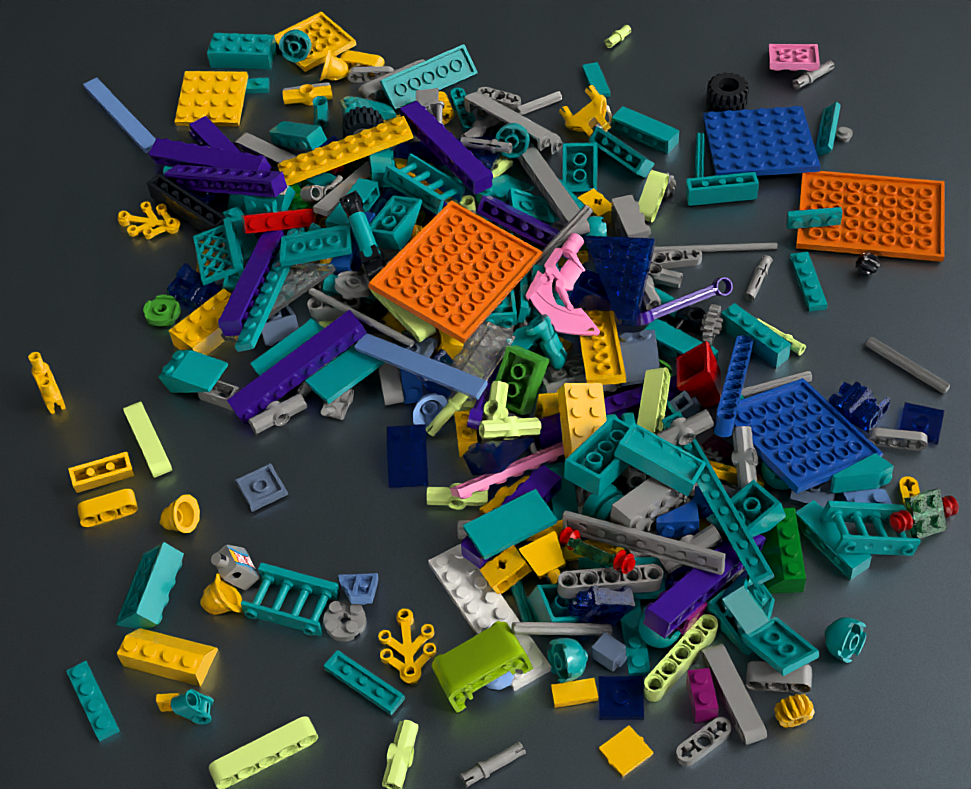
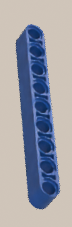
M740 335L736 338L718 405L714 433L720 437H729L733 432L753 346V339L746 335Z

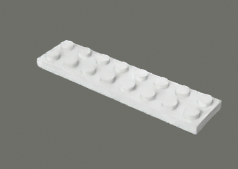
M461 544L428 560L429 566L476 635L490 628L497 621L507 622L510 628H512L513 622H520L502 595L497 594L490 586L480 569L462 556ZM515 634L526 652L534 669L525 674L521 669L515 670L516 674L510 685L514 691L551 671V665L529 634Z

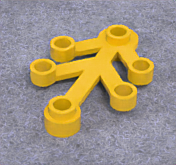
M148 201L142 202L140 205L142 212L146 213L148 218L133 216L127 211H121L117 216L121 226H128L132 222L143 224L138 227L131 225L127 228L128 234L131 237L143 232L146 239H151L166 231L173 234L180 229V221L170 217L165 204L156 206L157 213L162 215L164 220L157 219Z
M403 608L396 614L397 623L402 628L403 644L392 638L388 630L380 631L378 637L381 644L388 645L404 656L405 664L393 656L391 649H383L380 652V657L383 663L390 664L400 671V678L403 682L412 685L419 681L422 675L421 668L430 658L436 655L437 650L435 644L426 643L423 647L424 653L414 662V654L428 639L434 636V627L431 624L423 625L421 634L412 643L410 626L414 622L413 613L411 610ZM431 630L430 633H425L424 631ZM385 635L389 636L387 639H382ZM429 648L433 649L432 652H427L426 650ZM389 654L390 657L384 658V655ZM409 671H414L413 674H407Z

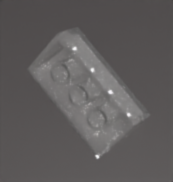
M484 321L464 343L460 353L454 357L451 367L487 381L504 356L507 346H510L516 337L495 324ZM447 388L454 395L457 393V391ZM468 397L470 400H475V398Z

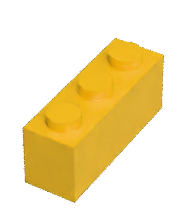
M127 452L68 468L76 493L134 477Z

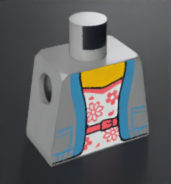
M227 544L212 555L211 562L216 565L221 578L246 591L260 578L245 548Z

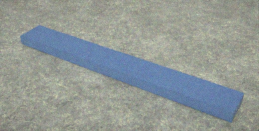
M98 78L83 84L86 91L145 153L149 152L156 139Z
M368 333L354 347L356 351L477 400L488 385L484 379Z

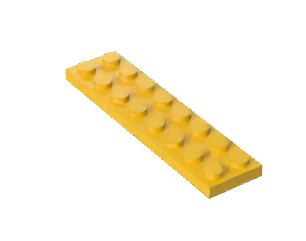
M396 117L389 122L380 123L376 127L365 129L355 135H349L339 141H333L326 146L315 148L313 151L305 154H299L297 157L284 160L277 165L279 172L284 174L286 185L290 186L408 141L414 137L405 117Z
M610 291L573 295L575 309L582 308L600 330V334L597 336L579 335L586 383H602V385L626 383V373Z

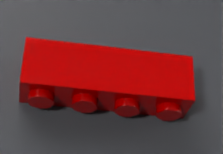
M313 208L241 215L243 233L245 234L309 227L313 222L316 223Z

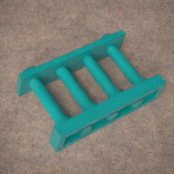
M412 153L409 154L407 166L398 169L389 164L386 166L383 177L385 183L406 196L421 199V205L435 214L442 210L444 201L450 197L461 202L465 191L464 185ZM411 172L416 176L412 178L411 176L407 175V173ZM424 180L428 182L430 185L425 186L420 182ZM439 189L444 193L440 195L436 193L434 190Z
M828 500L821 513L823 521L836 523L841 535L835 547V552L913 556L921 543V540L918 538H907L904 531L901 533L895 532L897 537H888L883 524L890 525L889 519L892 513L906 510L904 505ZM844 522L854 523L859 535H850ZM864 523L873 524L878 536H869Z
M261 563L258 572L262 583L252 603L242 600L241 607L244 615L250 619L258 618L297 629L307 635L322 636L323 632L318 620L327 600L338 601L340 597L338 583ZM270 584L280 585L281 588L272 607L260 606ZM291 589L299 590L301 592L291 613L279 611L288 591ZM308 595L320 596L310 619L300 617V611Z

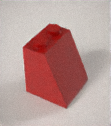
M705 341L676 357L677 388L682 392L686 391L692 398L695 396L703 407L709 409L720 402L722 381L719 365L709 342Z

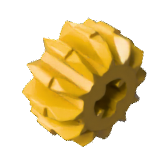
M805 694L788 696L782 699L781 702H778L774 708L775 717L783 728L800 726L806 723L807 720L812 719L815 713L812 702Z

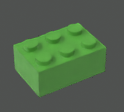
M518 345L507 346L495 380L506 382L509 385L506 401L507 409L521 415L532 412L550 359Z

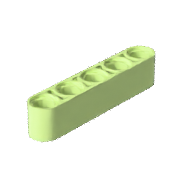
M370 289L372 294L418 342H422L436 332L435 327Z
M667 367L650 369L645 373L637 425L654 434L663 430L662 419L665 417L670 385V373Z
M139 401L124 407L123 411L153 477L156 478L173 471L142 402Z
M711 614L702 615L648 674L644 681V696L648 701H660L701 655L700 651L706 649L714 641L718 628V620L715 616ZM683 656L685 657V659H679L677 657ZM670 671L672 674H665L663 672ZM651 686H656V687H658V689L653 690V689H650L649 687H651Z
M301 717L213 761L208 769L218 789H225L312 745L317 741L318 735L308 717Z

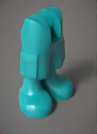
M542 314L530 321L531 325L525 329V332L529 336L537 334L541 337L543 341L539 345L542 351L550 359L551 366L555 370H560L568 359L567 352L562 347L557 333L553 330L548 314Z

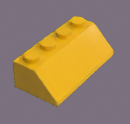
M139 628L125 636L117 656L123 667L201 687L218 649Z

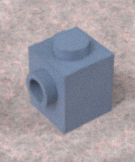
M683 391L670 401L676 412L680 411L686 419L701 412L699 407L702 405L695 396L692 398L686 391Z
M604 632L592 646V659L614 672L627 659L626 645Z

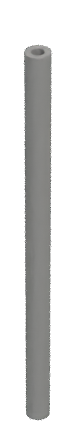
M777 242L651 247V253L687 248H698L702 252L777 250Z
M314 288L309 289L308 293L344 313L351 310L359 321L409 347L414 345V340Z

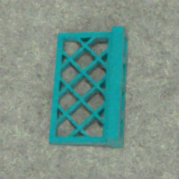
M230 217L223 219V225L193 236L201 279L204 285L238 273L241 277L245 269L237 230ZM223 232L220 237L216 236L218 233ZM207 238L204 243L199 242V240ZM212 240H215L216 242L213 246L209 245ZM222 242L226 243L223 248H219ZM205 249H209L206 255L202 254ZM215 251L219 252L215 257L211 256ZM224 254H228L225 260L220 259ZM207 260H210L211 263L208 266L204 265ZM217 262L221 263L218 268H213ZM227 265L232 267L230 269L223 270ZM210 271L214 272L212 276L206 278Z

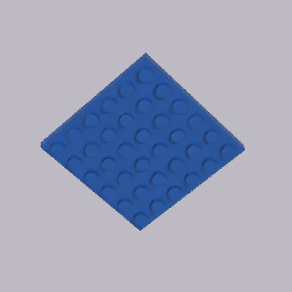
M802 106L703 113V122L715 176L756 172L757 176L820 172L819 159Z
M803 378L740 400L734 428L739 426L751 427L753 447L757 455L796 494L831 480L832 475L875 453L881 457L883 455L882 451Z

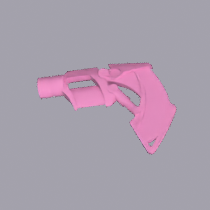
M571 233L562 247L555 248L544 264L545 273L537 272L525 296L528 301L531 300L540 315L548 314L555 332L570 335L597 336L600 334V330L582 308L573 309L574 306L571 305L566 292L573 290L574 283L582 271H585L576 255L584 240L580 235ZM563 255L568 260L559 272L556 263ZM553 281L556 282L555 291L558 292L565 307L558 305L554 300L552 293Z

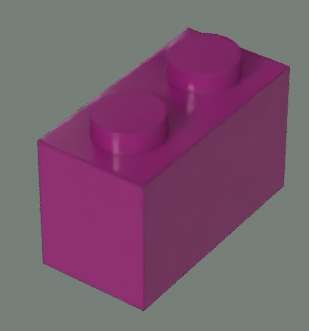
M710 668L688 670L686 685L695 723L712 721L718 717L719 707Z

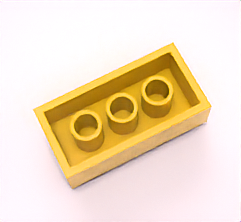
M223 288L171 328L169 333L173 345L180 350H192L208 355L231 337L224 336L218 325V320L230 299L231 293Z
M564 383L557 390L565 460L607 421L602 383Z

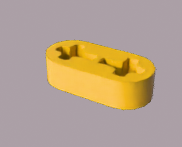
M905 476L900 479L898 485L901 505H904L910 514H915L919 512L922 505L918 482L913 477ZM909 499L912 500V503L915 504V506H912V504L909 503Z

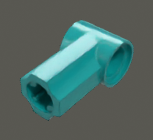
M317 96L313 99L314 125L325 129L328 126V102L326 97Z

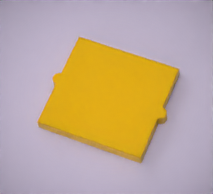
M630 725L599 747L600 752L608 760V764L613 765L622 777L653 755V751L644 742V738L640 737Z

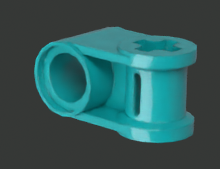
M190 689L174 696L171 700V708L177 715L183 716L196 724L204 725L209 724L212 720L210 709L214 700L209 696Z

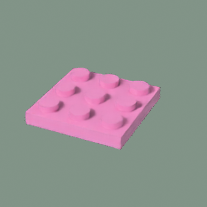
M769 44V69L774 71H781L782 69H789L790 71L819 70L818 44Z

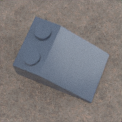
M285 300L275 301L260 337L265 345H276L299 328L296 315Z
M643 330L641 332L618 335L626 373V383H622V385L644 383L647 370L660 368L655 330Z

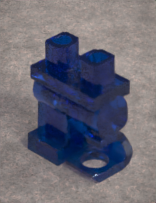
M186 263L176 273L177 278L166 289L168 295L173 296L176 301L182 300L184 305L194 308V310L208 301L211 296L216 295L222 290L215 281L204 285L201 274L191 269V266Z
M857 381L853 385L844 382L839 388V394L843 396L840 397L833 394L829 398V403L850 423L866 432L876 426L881 417L889 410L891 399L886 397L877 406L878 400L873 399L872 391L865 386H861V383Z
M592 585L587 591H579L576 597L577 601H570L568 604L569 615L578 616L579 623H596L603 617L604 621L607 624H611L612 627L635 607L631 586H623L619 591H614L606 587L599 589L597 585Z

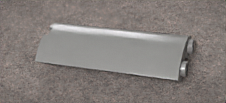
M474 92L464 97L465 110L470 113L477 108V114L480 116L489 113L507 124H521L527 129L529 136L537 140L538 150L542 151L549 146V153L554 154L561 149L563 143L557 134L486 95Z

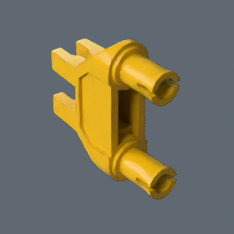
M593 85L588 86L592 92L588 88L585 90V93L592 101L575 115L571 113L568 106L562 107L565 112L562 109L559 110V114L565 120V126L568 129L585 132L589 138L594 132L592 128L598 123L606 131L611 128L605 119L606 98L604 95H600Z
M32 352L28 357L32 364L31 372L51 414L55 413L54 403L60 405L62 410L66 409L48 364L43 362L39 352Z

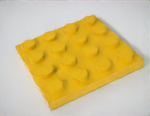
M322 11L274 35L278 49L281 37L290 30L298 29L308 35L312 44L311 52L306 59L295 63L304 72L324 63L328 48L331 54L337 56L343 53V51L356 46V40Z
M185 71L175 117L176 126H189L190 123L207 116L215 126L239 127L248 73Z

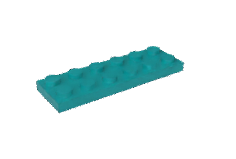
M465 44L384 78L379 82L392 109L395 111L415 102L417 90L438 88L440 91L470 78L478 72Z

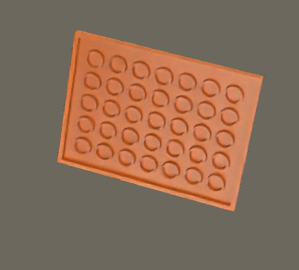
M829 171L802 173L799 210L841 207L843 213L841 225L797 228L796 248L853 254L869 252L876 256L943 262L945 181Z
M451 200L369 282L368 288L464 344L531 270L533 265L541 259L543 252Z

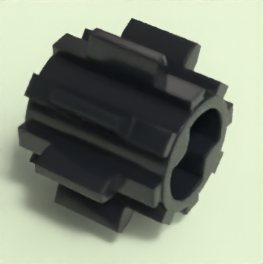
M869 252L862 253L856 261L855 267L858 268L857 271L867 276L869 274L873 275L880 266V261L877 260L878 257Z

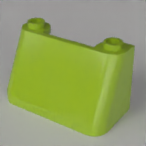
M501 621L493 623L490 628L447 653L436 656L432 663V669L457 713L467 708L465 700L467 698L470 700L474 698L471 693L510 671L514 675L516 674L515 670L521 669L525 674L534 669L515 634L511 632L508 623Z

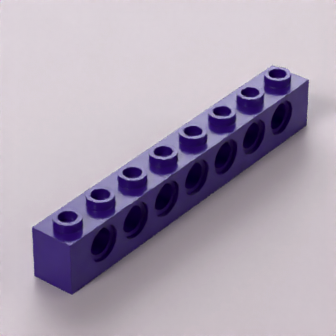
M175 165L164 173L165 178L182 189L189 191L277 197L287 188L283 172Z

